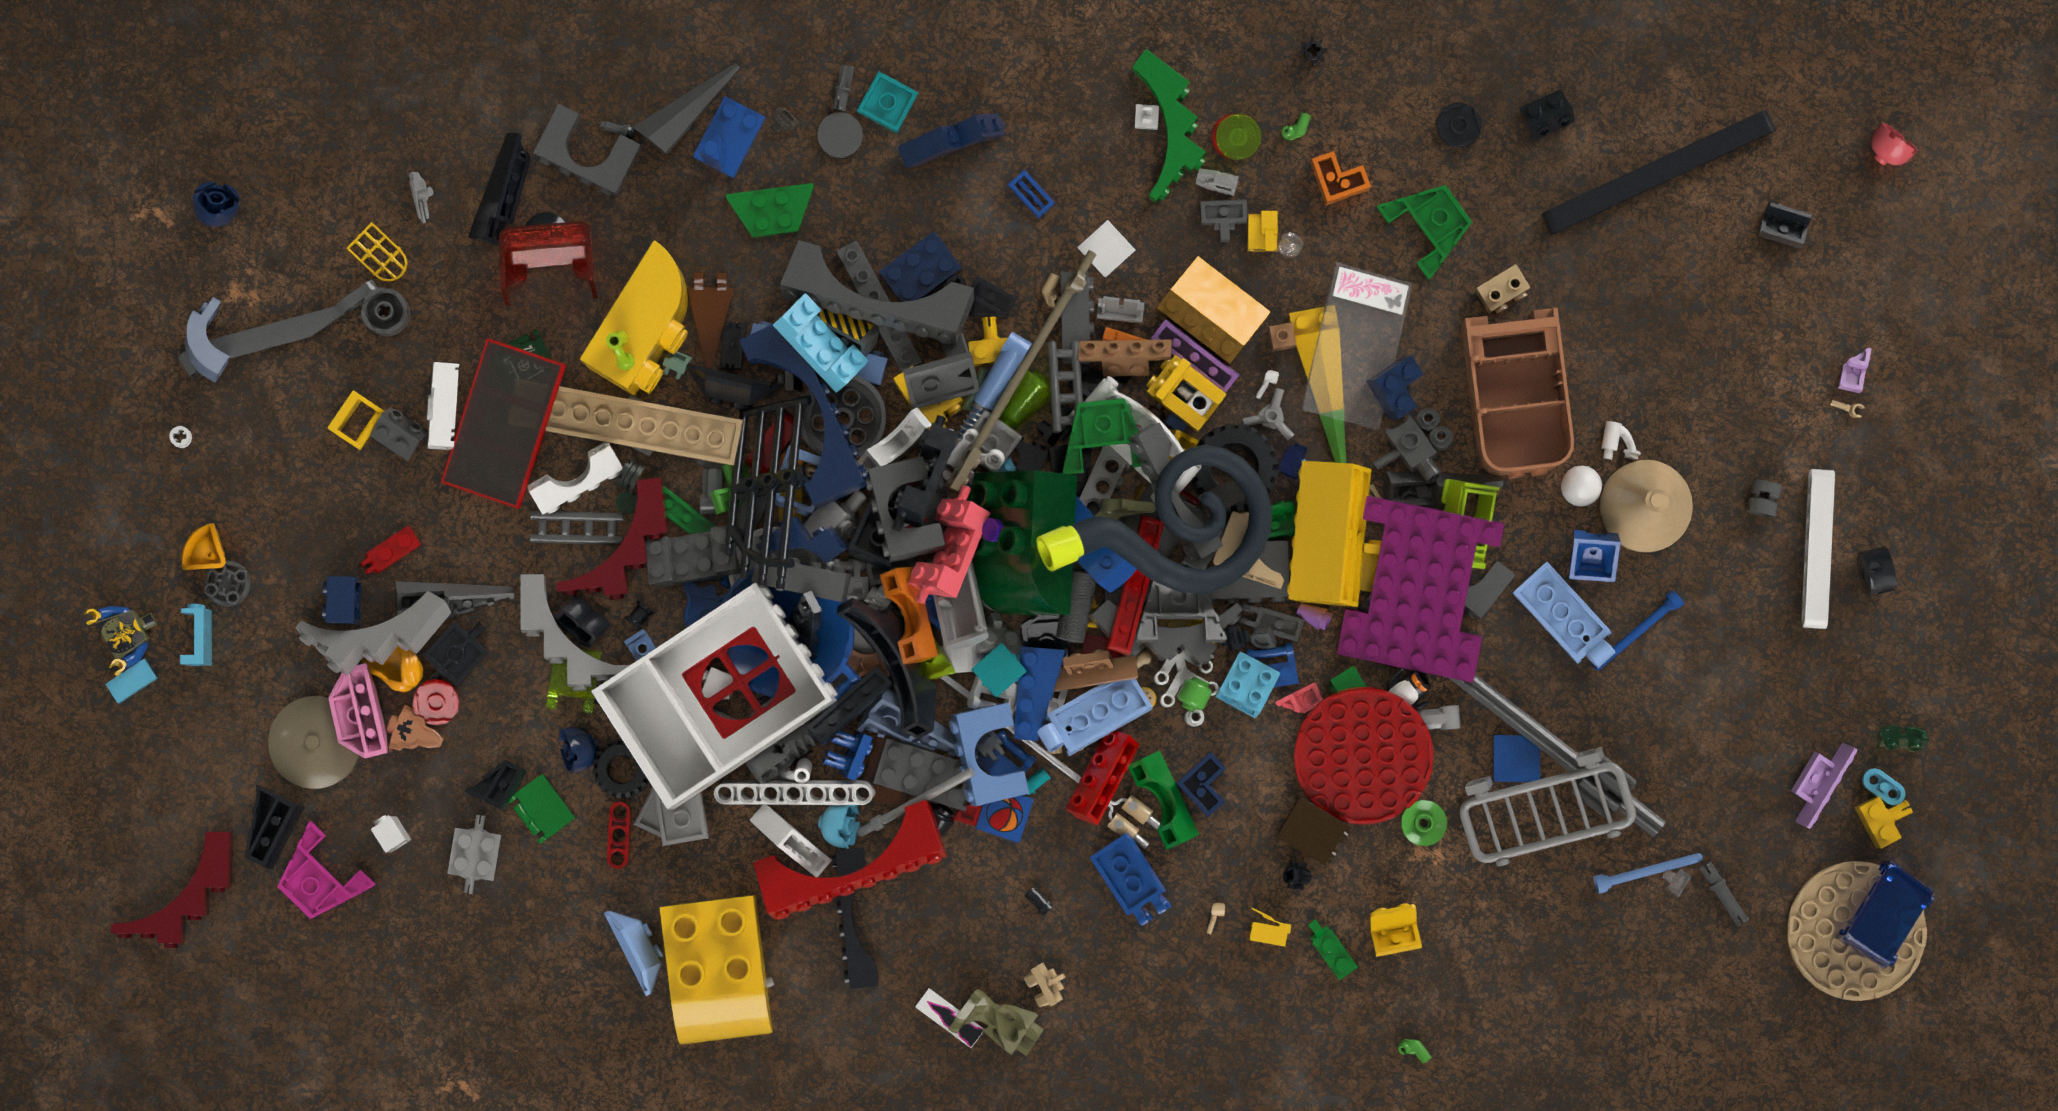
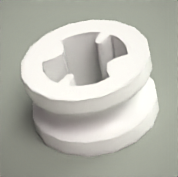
M177 426L171 430L170 441L176 447L185 448L191 443L192 434L187 428ZM180 431H184L183 434L187 435L186 439H182L181 443H177L179 440L175 439V435H179Z

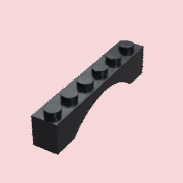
M864 847L835 850L836 855H832L833 869H837L838 877L852 874L866 867ZM854 890V893L850 895H840L841 901H837L838 915H842L843 924L839 925L840 938H845L846 946L842 948L843 962L847 961L848 971H844L845 985L850 984V989L879 986L877 964L868 955L855 931L853 901L856 890Z

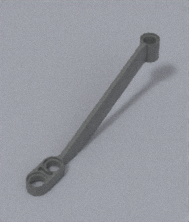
M371 280L344 297L334 307L209 340V342L216 349L230 356L229 359L306 339L363 303L366 295L372 290L377 289L378 286ZM186 351L178 356V360L190 377L200 374L190 362Z

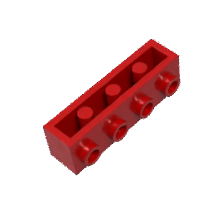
M1116 730L1104 736L1070 798L1066 810L1077 819L1098 826L1140 744L1130 735Z

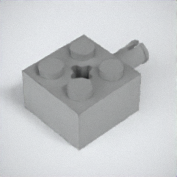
M857 490L845 503L836 500L817 509L803 525L812 538H814L812 533L820 527L824 526L826 529L832 526L845 543L849 537L854 536L861 521L855 512L868 497L861 490Z

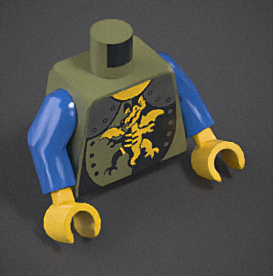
M109 606L97 610L89 609L83 613V615H92L93 619L87 621L86 624L91 625L96 622L115 658L109 668L118 666L120 669L116 671L115 676H119L124 668L127 669L142 659L148 648L147 643L151 640L146 630L157 625L156 619L151 612L140 618L136 611H130L127 607Z

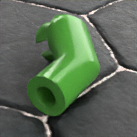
M1301 112L1297 124L1286 125L1282 128V136L1286 140H1295L1304 136L1311 116Z

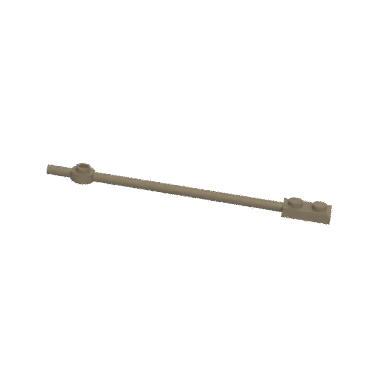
M1088 250L1078 269L1068 278L1063 294L972 446L967 447L944 485L951 491H959L962 485L966 486L969 480L967 476L971 469L974 470L981 460L979 456L982 453L980 449L1070 298L1074 293H1080L1087 282L1085 281V273L1096 257L1094 252Z

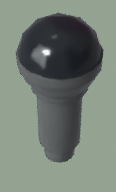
M608 121L601 122L600 128L606 131L621 134L629 139H632L635 135L634 127L629 124L621 126Z

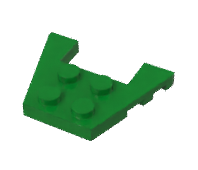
M1446 185L1399 198L1388 203H1382L1376 207L1387 224L1408 211L1433 245L1435 250L1416 263L1427 280L1431 279L1472 223Z
M1124 398L1077 403L1062 471L1063 474L1084 473L1082 448L1131 443L1128 437L1139 430ZM1130 447L1132 468L1141 467L1138 456L1133 453Z

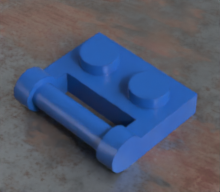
M1292 642L1285 643V646L1256 651L1253 649L1246 650V654L1256 660L1286 655L1287 662L1267 665L1280 672L1274 687L1299 683Z
M1001 729L997 736L1003 742L1002 745L1024 763L1022 767H1017L1006 756H1001L997 750L993 751L998 758L995 762L990 756L984 758L982 754L979 755L976 762L992 776H997L1014 771H1024L1026 773L1037 758L1033 755H1028L1006 736L1007 733Z

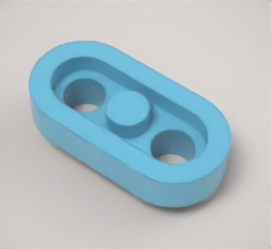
M1874 768L1864 772L1862 776L1864 788L1876 797H1880L1884 803L1898 805L1904 800L1905 790L1903 786L1883 771ZM1871 776L1877 778V782L1874 785L1869 781ZM1891 789L1896 793L1894 798H1890L1888 795Z

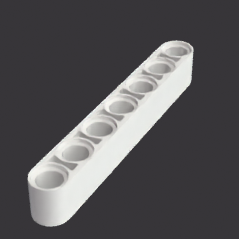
M1810 469L1808 475L1801 617L1803 628L1826 629L1828 625L1835 486L1834 470Z
M724 780L715 788L714 797L721 804L865 805L873 799L876 789L873 783L866 780H808L806 783H798L795 780H770L766 783H760L758 780ZM767 787H773L777 791V797H770L767 794ZM721 788H729L731 797H725L721 792ZM744 788H752L754 797L746 796ZM790 788H797L800 791V797H793L790 794ZM813 788H820L823 791V797L818 798L814 796ZM836 788H843L846 791V797H838L835 792ZM859 788H866L869 791V797H861L858 792Z

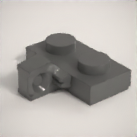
M1247 199L1200 201L1201 225H1214V230H1220V242H1229L1230 230L1235 229V224H1247L1248 222Z

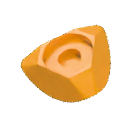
M214 523L200 527L185 542L181 557L183 570L224 567L226 563L225 553Z

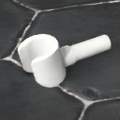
M1273 370L1266 372L1262 386L1255 396L1256 398L1261 399L1269 383H1277L1279 372Z

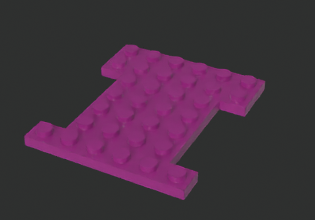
M1367 496L1363 519L1383 523L1385 528L1369 612L1345 609L1337 654L1473 683L1483 636L1460 632L1477 543L1496 547L1501 546L1505 523Z

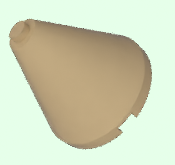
M1654 460L1634 461L1615 471L1605 483L1599 503L1600 516L1608 533H1618L1621 546L1637 552H1655L1675 543L1686 531L1693 510L1691 492L1683 477L1672 467Z

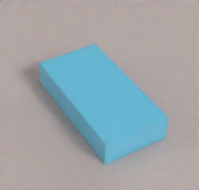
M143 659L105 685L117 703L120 704L158 679L148 661Z

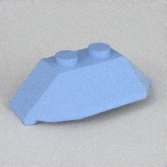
M607 911L604 915L645 995L648 996L653 992L662 964L660 959L663 956L658 944L653 945L650 936L653 934L647 923L643 924L641 920L613 911Z

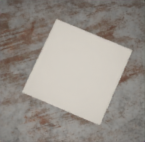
M1109 220L1077 247L1084 255L1087 254L1088 250L1096 254L1092 264L1105 278L1135 251Z

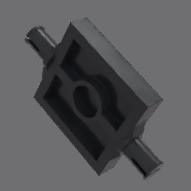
M454 621L423 654L435 669L425 680L429 681L433 678L439 680L442 676L458 687L489 654L477 639L486 627L478 622L469 632Z

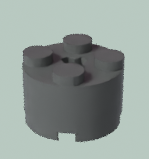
M377 288L369 292L364 298L361 317L365 325L376 334L394 336L407 327L411 320V310L407 300L397 291L389 288ZM385 307L391 309L387 317L382 315L384 313L383 308Z

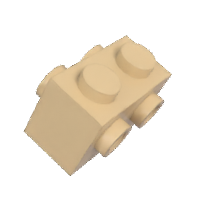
M1515 264L1477 287L1474 291L1489 314L1493 311L1498 314L1508 308L1506 303L1513 299L1515 302H1518L1528 296L1526 291L1531 287ZM1511 282L1515 283L1516 288L1511 286ZM1491 294H1494L1497 297V300H1494L1491 297Z

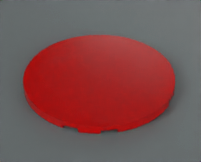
M1348 688L1333 693L1320 701L1305 717L1295 740V771L1302 789L1310 801L1318 808L1343 822L1376 824L1396 817L1405 811L1407 807L1410 808L1422 795L1421 793L1430 779L1433 767L1432 740L1423 718L1403 698L1379 688Z

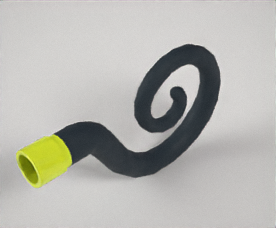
M1202 445L1184 450L1174 456L1161 471L1155 487V507L1165 526L1172 533L1186 541L1202 543L1216 538L1226 525V509L1218 496L1213 492H1205L1201 496V501L1205 506L1209 507L1212 513L1208 525L1192 527L1183 522L1175 513L1172 505V491L1184 471L1202 464L1217 467L1230 474L1240 485L1246 496L1249 519L1242 543L1224 562L1207 569L1184 567L1165 558L1122 522L1102 516L1087 518L1068 527L1062 526L1036 538L1037 549L1048 570L1055 571L1077 561L1083 555L1106 547L1121 556L1146 577L1177 592L1208 594L1236 582L1252 568L1262 555L1270 536L1272 525V507L1267 489L1257 472L1242 457L1225 448Z

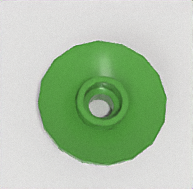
M1420 800L1415 802L1410 808L1407 807L1402 815L1401 827L1404 835L1410 842L1418 846H1429L1436 844L1443 838L1447 830V818L1445 812L1438 804L1432 801ZM1421 819H1426L1428 822L1425 828L1419 825Z

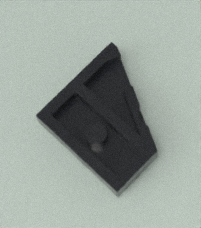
M504 760L493 771L482 776L483 780L473 788L471 786L466 788L465 792L504 811L527 771Z

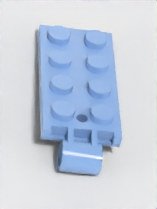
M1545 562L1512 592L1577 664L1581 662L1582 658L1587 656L1597 668H1600L1616 653L1610 644L1604 640L1612 632L1548 562ZM1585 635L1589 638L1587 642L1583 640Z
M1136 679L1100 684L1047 714L1045 718L1047 722L1050 721L1051 723L1040 728L1037 733L1049 752H1053L1065 745L1068 756H1071L1149 712L1153 706ZM1070 727L1072 730L1066 731V728Z

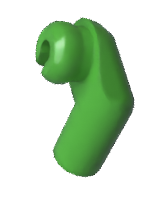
M1404 1039L1398 1045L1400 1054H1416L1422 1064L1432 1058L1419 1040Z

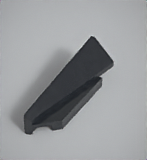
M519 133L506 134L468 237L470 239L501 246L504 225H513L531 160L529 153L524 151L520 142L522 136Z

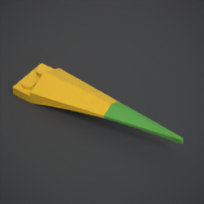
M1330 305L1288 313L1289 320L1293 325L1296 348L1335 463H1346L1340 341L1335 307Z

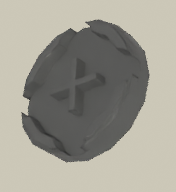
M844 112L832 113L825 117L817 131L818 143L822 150L829 156L838 159L855 154L861 147L863 140L862 127L858 120L851 114Z

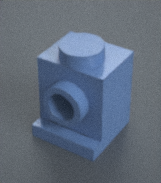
M644 629L624 641L636 661L657 648ZM640 645H646L647 651L645 653L639 652L638 648Z

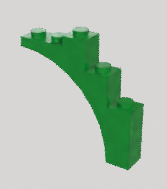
M1146 49L1132 66V71L1145 82L1155 96L1163 113L1167 130L1165 164L1159 180L1149 194V199L1156 204L1159 199L1163 201L1171 190L1168 187L1173 181L1177 183L1185 173L1182 170L1183 168L1191 173L1194 169L1198 171L1206 161L1203 158L1206 152L1185 136L1186 134L1191 136L1198 127V124L1195 123L1198 117L1178 102L1179 99L1183 101L1190 92L1188 89L1190 82Z

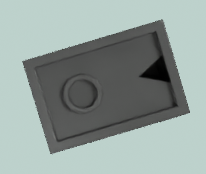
M963 332L960 334L957 345L941 342L946 358L903 370L912 410L916 407L921 408L980 391L973 359L968 350Z

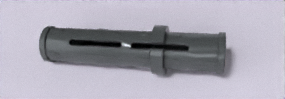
M1712 861L1706 863L1707 868L1704 864L1699 867V870L1710 884V890L1716 893L1736 924V927L1742 925L1738 916L1746 923L1749 917H1747L1725 884L1727 882L1724 877L1721 878Z

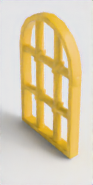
M372 222L346 248L372 272L373 276L382 281H397L403 277L407 270V258L401 248L394 244ZM372 226L383 235L379 241L378 239L375 240L367 232ZM364 234L375 244L370 250L358 241ZM385 239L397 249L393 254L389 253L381 245ZM355 243L366 253L361 259L350 249ZM376 248H380L389 257L384 263H381L372 254ZM399 252L404 257V266L394 258ZM367 257H371L380 266L376 272L364 263ZM390 262H394L403 270L399 276L396 277L386 268ZM381 271H385L393 279H384L378 276Z

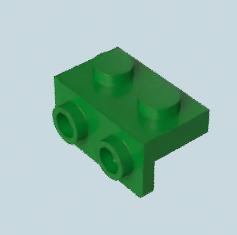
M1283 500L1275 503V505H1271L1272 525L1268 541L1294 536L1296 527L1294 524V516L1296 514L1294 501L1288 502Z

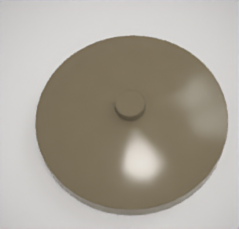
M309 696L291 702L279 712L269 731L268 749L275 768L286 780L300 787L320 789L335 785L352 772L360 755L338 743L327 697Z

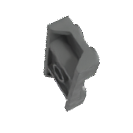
M727 525L711 528V531L675 538L665 536L659 539L645 540L649 585L657 589L740 574L741 565L737 558L735 542L732 555H725L724 546L726 544Z

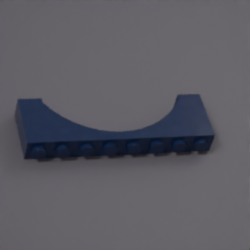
M773 324L739 340L748 361L752 365L757 363L767 364L793 374L810 388L819 403L824 421V446L814 475L810 482L804 484L813 505L819 509L865 487V478L869 477L863 464L860 466L856 459L859 457L855 445H850L847 437L850 436L846 425L844 423L840 424L837 418L841 414L835 402L831 404L828 398L831 392L826 382H821L819 374L779 333Z

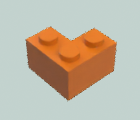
M1334 151L1315 157L1310 162L1325 205L1369 191L1371 188L1364 166L1362 165L1341 173Z

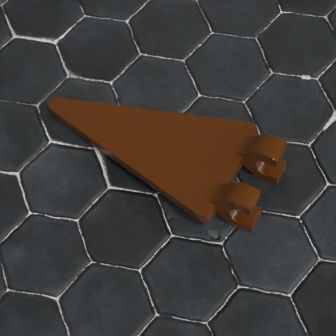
M694 272V286L688 288V294L705 367L712 369L733 295V289L727 287V273H717V287H704L705 273Z

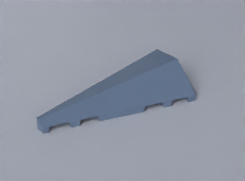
M890 689L885 691L867 707L857 726V731L859 732L868 730L876 732L878 737L884 738L887 735L898 738L900 743L934 751L936 748L947 751L949 756L955 757L956 755L954 744L957 743L955 734H952L951 731L935 720L934 731L919 739L901 731L898 697ZM975 749V759L977 760L979 751Z

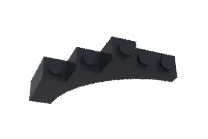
M851 598L837 606V615L857 628L872 644L884 662L898 697L901 731L917 739L933 732L937 683L920 675V662L903 664L898 641L905 632L904 617L890 609L879 612L855 598Z

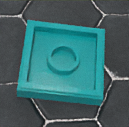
M878 71L859 105L857 113L898 133L919 92Z

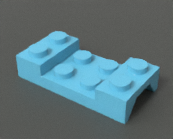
M805 293L773 326L837 393L869 360L854 344L848 348L817 315L821 309Z

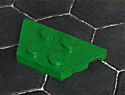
M809 183L726 194V199L753 238L799 232L814 184Z

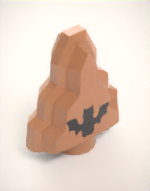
M404 705L399 716L392 715L386 731L392 734L389 748L399 751L403 748L414 749L419 745L426 748L441 747L444 740L435 729L427 727L425 719L417 716L414 709L407 705Z

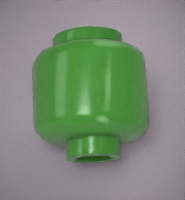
M1194 676L1192 679H1186L1177 695L1178 699L1183 702L1181 707L1193 713L1195 709L1203 710L1212 693L1211 689L1208 688L1210 684Z

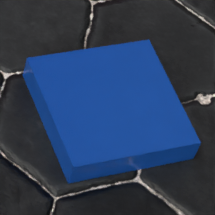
M1493 735V781L1532 782L1540 779V749L1523 735Z

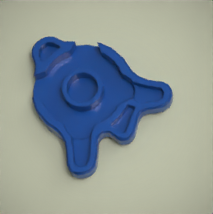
M694 582L684 583L683 589L687 595V606L684 610V623L686 627H689L724 603L723 600L726 594L718 596L715 585L699 588Z

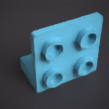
M1239 652L1215 697L1256 719L1278 680L1280 672L1243 652Z

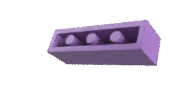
M1168 319L1164 320L1151 337L1153 340H1171L1172 355H1176L1180 359H1186L1191 363L1190 366L1225 393L1240 375Z

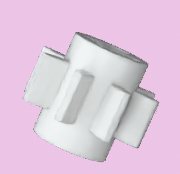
M881 585L879 589L873 586L864 601L869 603L868 606L883 612L888 608L892 600L885 597L884 589Z

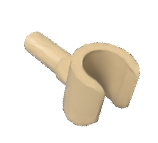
M1834 400L1831 402V406L1848 411L1849 415L1853 418L1862 417L1855 413V407L1865 409L1862 404L1848 405Z
M1214 903L1212 905L1211 919L1206 933H1212L1217 916H1224V903Z

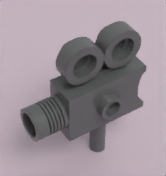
M1431 408L1423 409L1417 416V422L1413 420L1411 415H1408L1407 420L1399 427L1394 429L1387 428L1385 430V438L1394 450L1372 464L1376 470H1379L1400 457L1411 474L1418 471L1427 484L1432 483L1442 475V472L1434 462L1437 459V452L1435 450L1445 451L1449 449L1453 443V434L1447 427L1439 426L1440 416L1436 410ZM1430 416L1433 419L1432 421L1427 422L1424 418ZM1424 432L1430 433V440L1426 437ZM1443 434L1445 439L1440 440L1437 436Z

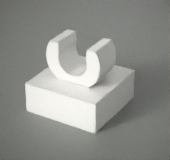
M1136 104L1135 128L1157 130L1159 106Z

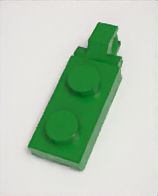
M1316 919L1307 924L1314 933L1310 937L1313 941L1312 944L1339 981L1358 968L1327 925L1322 928Z

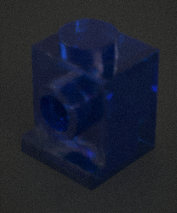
M1295 443L1294 446L1289 444L1277 471L1298 480L1299 475L1297 471L1300 469L1302 461L1308 460L1304 458L1307 448L1298 443Z

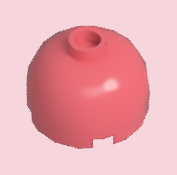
M1883 122L1876 128L1871 138V147L1876 153L1874 158L1884 166L1886 163L1893 166L1907 163L1918 151L1911 142L1906 144L1907 141L1901 133Z

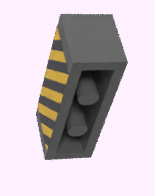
M820 308L821 311L817 315L848 348L854 344L866 357L877 345L879 328L862 319L857 320L849 315L836 314L827 309Z

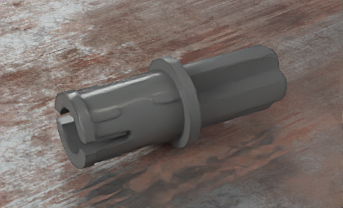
M849 65L841 66L837 86L834 85L836 91L831 109L846 112L849 92H852L850 87L854 67Z

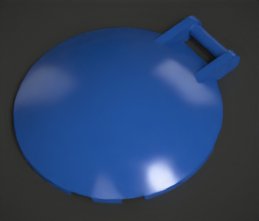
M754 568L749 571L747 579L740 577L732 585L723 600L724 603L754 584L751 582ZM767 586L774 596L771 599L774 605H780L787 616L784 620L788 624L803 594L788 590L777 591L775 587ZM815 597L822 610L820 629L816 631L819 643L814 647V651L817 652V659L811 662L820 666L825 674L822 677L825 683L831 684L842 673L848 677L835 689L838 694L835 698L838 700L854 684L861 680L860 676L848 664L854 644L855 627L837 615V606L844 602ZM738 645L729 648L727 651L728 656L742 675L768 659V654L765 650L753 645ZM773 666L748 683L749 688L758 694L774 698L779 686L778 669Z

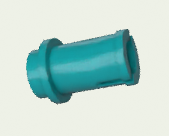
M1042 767L1026 780L1029 790L1028 795L1031 793L1035 794L1036 789L1051 779Z

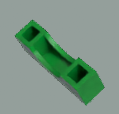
M1157 751L1130 764L1128 768L1136 786L1150 790L1157 797L1161 805L1162 819L1157 830L1166 850L1199 835L1161 751Z

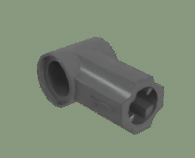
M703 469L700 514L716 515L710 492L723 489V469Z

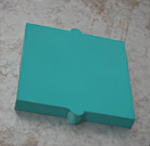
M1003 643L999 644L971 669L981 680V685L986 686L995 698L1027 672L1016 659L1017 656L1012 655Z

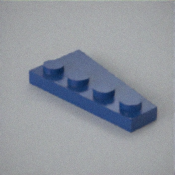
M1021 646L1020 664L1027 672L1018 679L1014 739L1039 741L1040 737L1037 731L1044 725L1045 716L1048 713L1047 709L1055 692V684L1062 670L1063 658L1066 657L1068 650Z

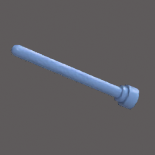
M1700 853L1610 877L1603 874L1593 876L1595 889L1598 894L1608 892V889L1612 888L1613 885L1702 861L1703 857Z

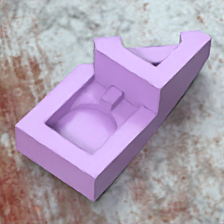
M1871 348L1865 349L1862 353L1850 358L1843 364L1838 389L1859 394L1862 392Z

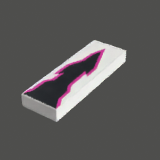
M930 988L915 1006L970 1048L973 1047L983 1033V1027L974 1021L963 1025L957 1034L948 1030L960 1010Z

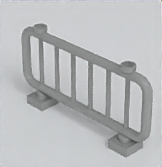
M1602 747L1578 753L1576 757L1578 766L1585 765L1586 768L1489 793L1488 790L1493 785L1491 776L1468 781L1465 786L1467 796L1473 794L1475 796L1466 799L1461 804L1459 811L1474 858L1483 863L1496 861L1497 867L1509 864V858L1605 833H1607L1608 838L1621 835L1620 830L1629 827L1636 817L1635 806L1622 768L1611 762L1599 764L1604 754ZM1609 771L1616 776L1627 813L1624 819L1612 821L1598 776L1599 773ZM1593 775L1608 823L1590 828L1576 779ZM1568 781L1572 783L1586 828L1572 833L1567 832L1553 785ZM1545 787L1550 789L1564 834L1548 839L1545 838L1531 791ZM1527 793L1541 837V841L1525 845L1523 844L1509 799L1510 796ZM1503 798L1505 799L1519 846L1501 850L1487 802ZM1480 804L1483 805L1497 852L1490 854L1481 852L1469 816V809Z

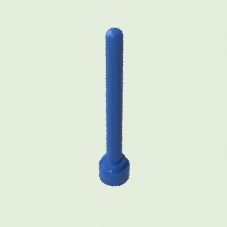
M1673 590L1665 596L1666 599L1663 605L1612 647L1616 653L1600 668H1597L1594 664L1593 668L1597 671L1601 670L1667 612L1675 609L1678 610L1685 603Z

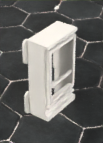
M433 362L431 395H428L427 420H429L427 449L451 450L454 447V441H451L455 434L452 431L455 429L458 386L457 369L459 364Z

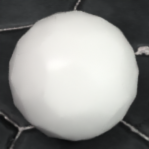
M1575 466L1563 475L1561 492L1564 498L1572 505L1588 506L1599 498L1602 490V481L1594 469L1589 466Z

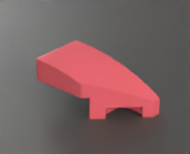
M1316 682L1275 703L1278 706L1294 710L1298 713H1306L1312 710L1324 697Z

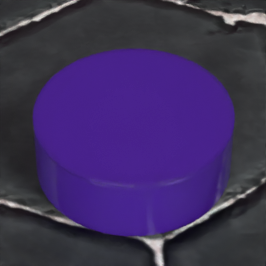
M995 518L985 520L982 526V535L986 541L997 542L999 532L1003 528L1001 520Z

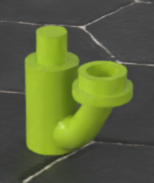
M618 330L607 336L606 344L609 348L613 349L618 367L622 370H629L634 366V358L631 354L624 353L622 346L626 345L628 336L624 331Z

